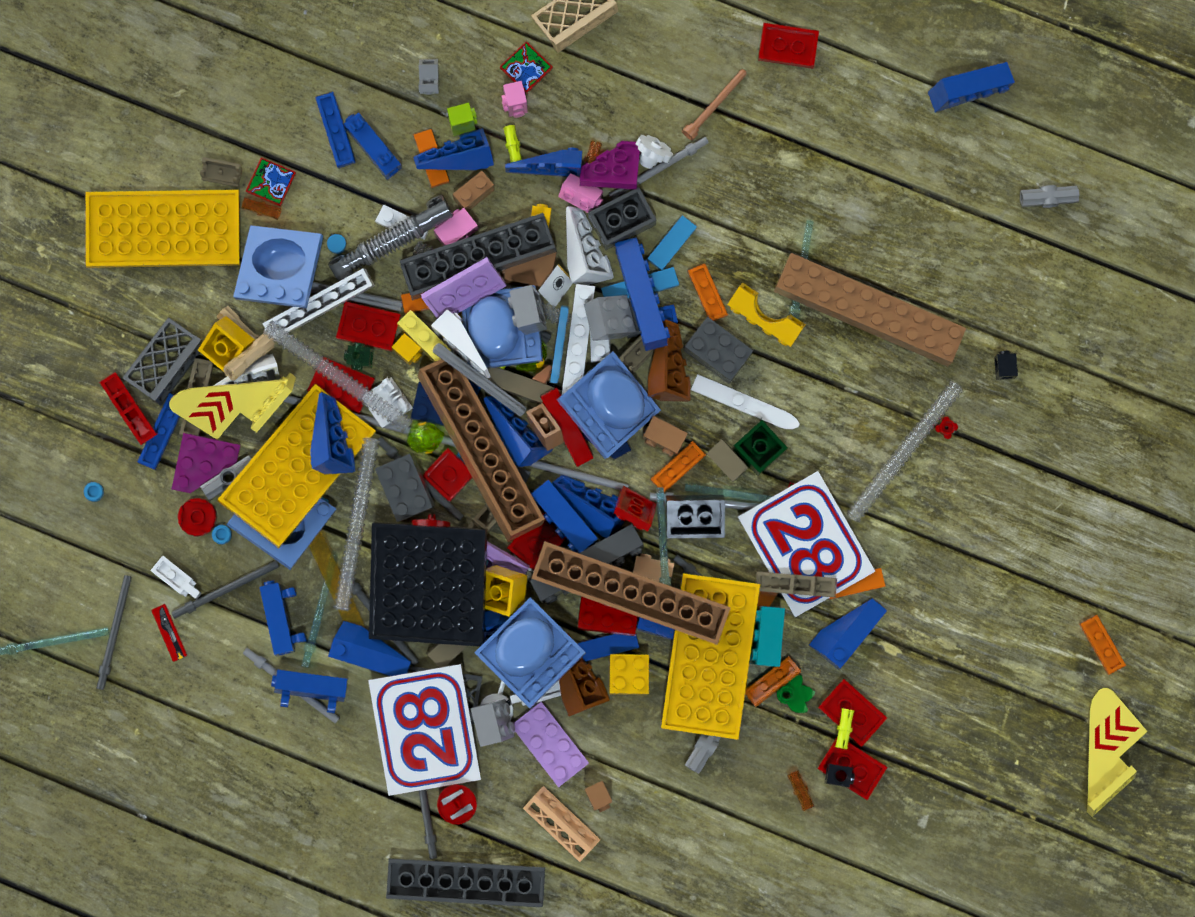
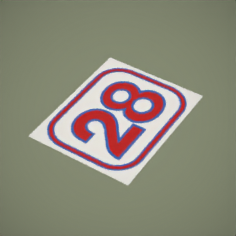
M818 471L738 516L770 573L837 578V594L875 572ZM782 593L795 617L830 598Z
M461 664L368 680L388 796L481 780Z

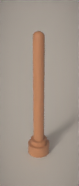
M744 69L738 72L693 124L690 123L682 129V133L689 140L693 141L696 138L699 127L746 76L747 73Z

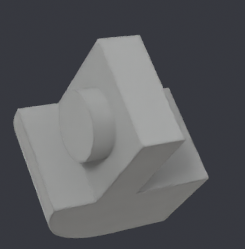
M419 59L420 94H439L438 59Z

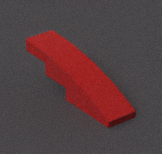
M116 372L99 382L140 445H143L157 435Z
M555 388L541 395L540 398L561 428L564 445L575 466L578 467L592 460L593 456L577 424L557 401L561 394L558 388Z

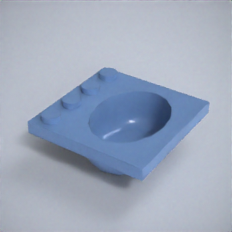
M250 225L233 297L236 300L307 308L323 235Z
M522 287L499 290L490 296L480 299L476 304L462 311L463 326L487 369L543 361L540 331L525 335L521 330H518V327L514 326L512 316L515 314L513 308L511 309L509 306L508 297H511L509 291Z
M614 351L610 352L557 399L559 404L604 459L613 454L650 421L653 416L661 411Z
M321 498L280 548L273 545L235 514L229 520L227 526L291 570L335 513L336 508Z
M531 597L474 652L529 708L586 654Z

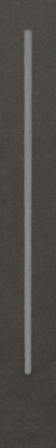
M288 395L283 402L298 405L302 399ZM353 412L365 423L381 427L374 417ZM393 422L383 427L456 447L450 437ZM541 461L530 465V467L621 490L623 485L629 488V485Z

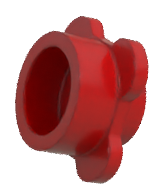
M943 417L942 422L935 427V431L944 435L945 439H950L952 437L951 434L958 429V425L950 420L949 417Z

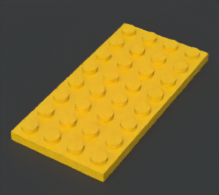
M239 190L86 192V268L240 265Z
M316 384L218 498L219 503L277 548L282 546L341 475V473L323 474L312 469L310 449L319 393L323 392L329 395ZM336 400L342 418L340 425L343 432L346 431L348 438L345 440L348 448H352L355 458L375 434L376 430Z
M683 573L681 590L731 608L718 645L675 630L661 724L662 729L739 740L761 584Z

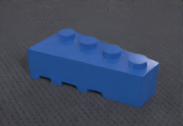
M1004 62L943 78L928 91V95L936 113L982 97H989L997 92L999 94L1005 93L1010 90L1009 87L1015 81L1008 63Z

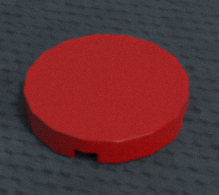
M201 498L190 499L180 507L178 523L188 535L195 537L204 536L215 527L217 520L216 511L207 500Z

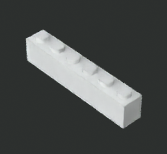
M363 268L310 297L307 308L292 307L264 322L263 325L268 335L273 340H277L375 285L367 270Z
M576 284L562 394L584 376L590 331L584 304L594 299L595 286Z

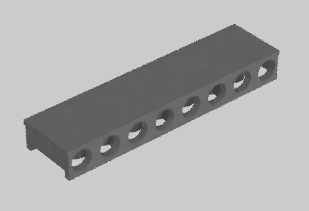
M543 213L400 260V266L411 298L415 300L421 298V294L486 257H488L499 272L556 253L557 251Z
M391 858L388 861L386 899L543 907L545 867Z

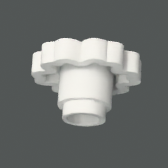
M641 135L636 141L637 149L641 151L639 163L646 168L652 169L653 166H656L658 162L662 163V161L668 163L673 156L671 148L655 137Z

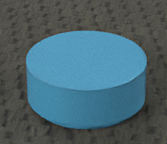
M340 234L331 235L327 240L328 249L334 254L342 253L346 249L345 238Z
M88 483L84 488V496L91 502H97L103 498L104 489L99 483Z
M218 525L212 531V538L217 544L224 545L231 540L232 532L227 526Z

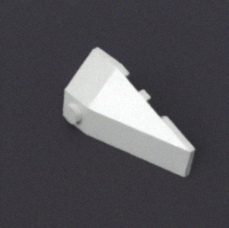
M571 206L566 207L567 267L571 282L580 285H590L614 278L610 261L607 255L603 256L599 249L601 244L599 240L594 239L591 233L592 227L583 210Z
M446 310L431 325L435 334L451 349L452 353L458 354L466 363L470 361V365L488 379L490 377L488 369L465 330L462 318L454 312L452 314L449 310Z
M273 354L261 356L236 380H231L227 376L213 386L280 380L276 360Z

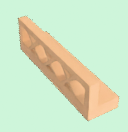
M544 786L523 808L579 862L600 841L584 823ZM535 803L540 808V812H536L531 805ZM546 818H551L555 826L550 825ZM561 831L566 832L569 839L562 837ZM575 845H579L584 849V853L580 854L575 849Z

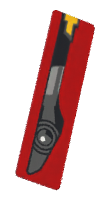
M166 604L152 609V614L172 661L175 662L186 657V651Z

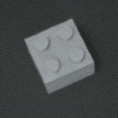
M532 285L509 291L511 296L508 297L509 306L511 309L513 308L515 314L512 316L514 326L518 327V330H521L525 335L547 330L539 292Z
M627 295L597 297L584 304L593 341L621 339L636 332Z
M505 699L471 708L480 747L503 742L515 737V726L510 720V707Z

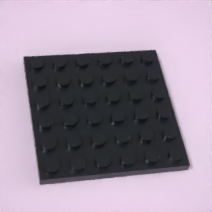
M373 522L371 535L369 639L477 647L483 645L487 529Z

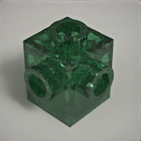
M354 343V346L348 345V350L344 352V361H346V365L351 366V370L362 371L363 368L372 369L374 349L365 347L366 344Z

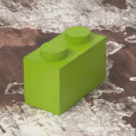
M469 103L447 108L453 136L475 131V124H478L475 109L470 108Z

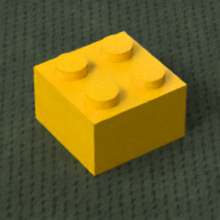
M225 316L214 323L198 351L223 371L224 366L251 346L255 339Z
M498 565L486 568L485 609L511 617L524 604L528 575Z
M610 654L609 695H648L649 655Z

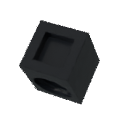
M1000 351L994 357L996 380L1015 379L1018 376L1016 353Z
M827 764L824 784L849 788L855 779V773L852 772L853 768ZM839 770L845 773V779L842 782L837 781L835 777L836 772Z

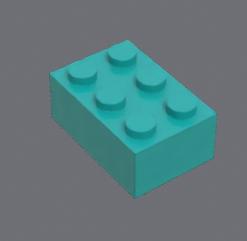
M757 607L750 664L780 667L785 608Z

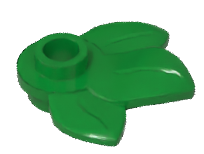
M797 675L777 691L778 701L788 705L790 710L795 713L808 712L806 702L815 695L813 689L802 685L803 678L801 675ZM783 693H789L790 697L784 698Z

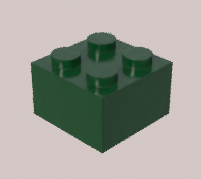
M761 420L735 443L732 449L759 476L783 455L788 447Z

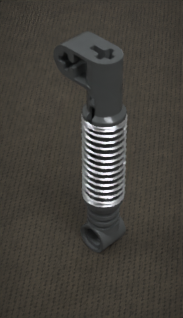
M438 195L429 200L426 204L427 210L416 216L411 215L407 217V220L404 219V222L400 221V224L393 225V229L389 227V230L385 229V232L378 233V237L374 235V239L371 237L370 240L363 241L357 246L355 252L351 251V255L348 253L346 254L347 257L340 255L331 260L328 266L337 281L354 273L353 269L358 270V267L362 268V264L363 266L373 265L375 261H378L376 256L381 260V256L385 258V254L387 256L389 252L392 254V250L395 252L396 248L400 250L399 246L404 247L403 244L407 245V242L411 243L410 240L415 241L414 238H421L426 231L452 218V210L443 195Z

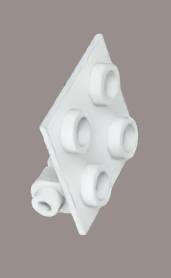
M392 377L384 379L380 385L360 397L381 428L413 409Z

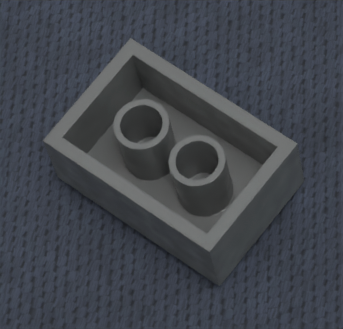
M639 187L637 190L634 189L588 212V218L605 251L614 247L617 242L628 240L656 226L657 221Z
M709 317L704 320L684 347V351L728 384L732 382L753 353L751 348Z
M414 453L375 468L397 522L436 507Z

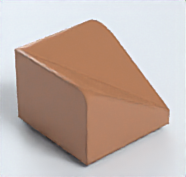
M543 365L541 368H537L532 380L547 385L552 373V366Z

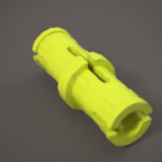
M515 125L505 126L503 128L506 137L505 146L509 152L510 163L522 160L519 148L520 141L517 139Z
M842 708L840 724L837 726L836 748L848 749L849 735L853 730L851 724L854 710Z

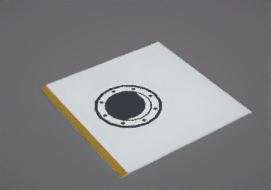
M558 264L538 292L555 308L573 283L570 276Z

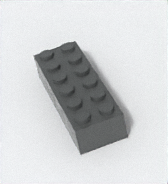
M631 524L579 554L610 565L614 564L617 567L625 562L626 557L631 555L633 558L641 554L644 544ZM534 579L530 580L542 604L546 602L549 605L557 600L556 596L562 593L564 595L571 593Z

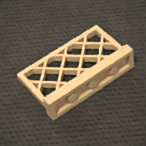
M553 0L532 14L531 18L552 43L556 52L559 53L616 14L618 6L615 0H607L602 5L595 4V0H592V3H583L582 0H579V2ZM557 4L565 5L564 12H556L554 7ZM568 5L578 6L577 14L567 13ZM581 7L591 8L590 13L587 15L580 14ZM543 14L550 15L548 23L540 22L538 17ZM553 15L562 16V24L552 23ZM566 17L576 18L574 24L564 25ZM550 28H561L560 33L552 37Z

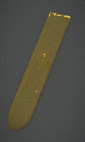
M319 532L309 545V548L343 621L364 627L365 625L341 577L342 575L323 535Z

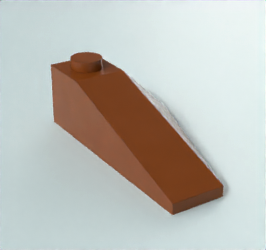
M665 319L662 322L664 327H668L670 338H667V346L655 349L648 376V396L659 401L688 402L690 401L691 383L690 378L686 377L685 373L686 359H683L681 354L683 344L679 325Z
M583 658L559 680L561 697L568 716L610 701L603 682L599 677H595L591 671L592 666L590 663H586Z

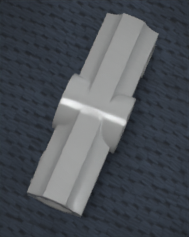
M1048 185L1040 189L1020 191V204L1022 207L1042 206L1043 208H1051L1059 204L1079 202V189L1077 186L1057 187L1056 185Z
M249 455L233 466L223 469L220 474L200 486L209 501L227 489L233 481L225 482V476L232 473L235 479L250 462L251 457Z
M701 734L685 766L699 774L708 758L716 750L721 737Z

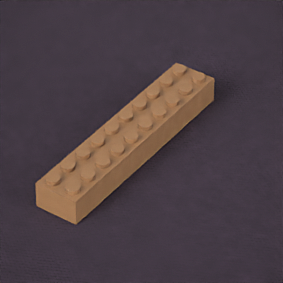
M790 253L774 289L775 293L947 367L953 362L966 331V328L793 253Z
M442 359L421 368L417 377L507 542L541 526L545 518L467 377Z
M545 541L531 578L717 645L731 608Z

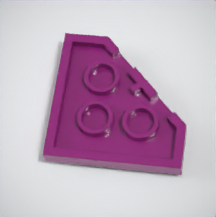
M621 141L611 151L607 150L597 156L596 160L592 163H586L581 166L580 186L637 190L640 151L637 149L636 142Z
M183 433L171 490L192 493L200 488L201 485L220 474L223 469L237 463L240 444Z

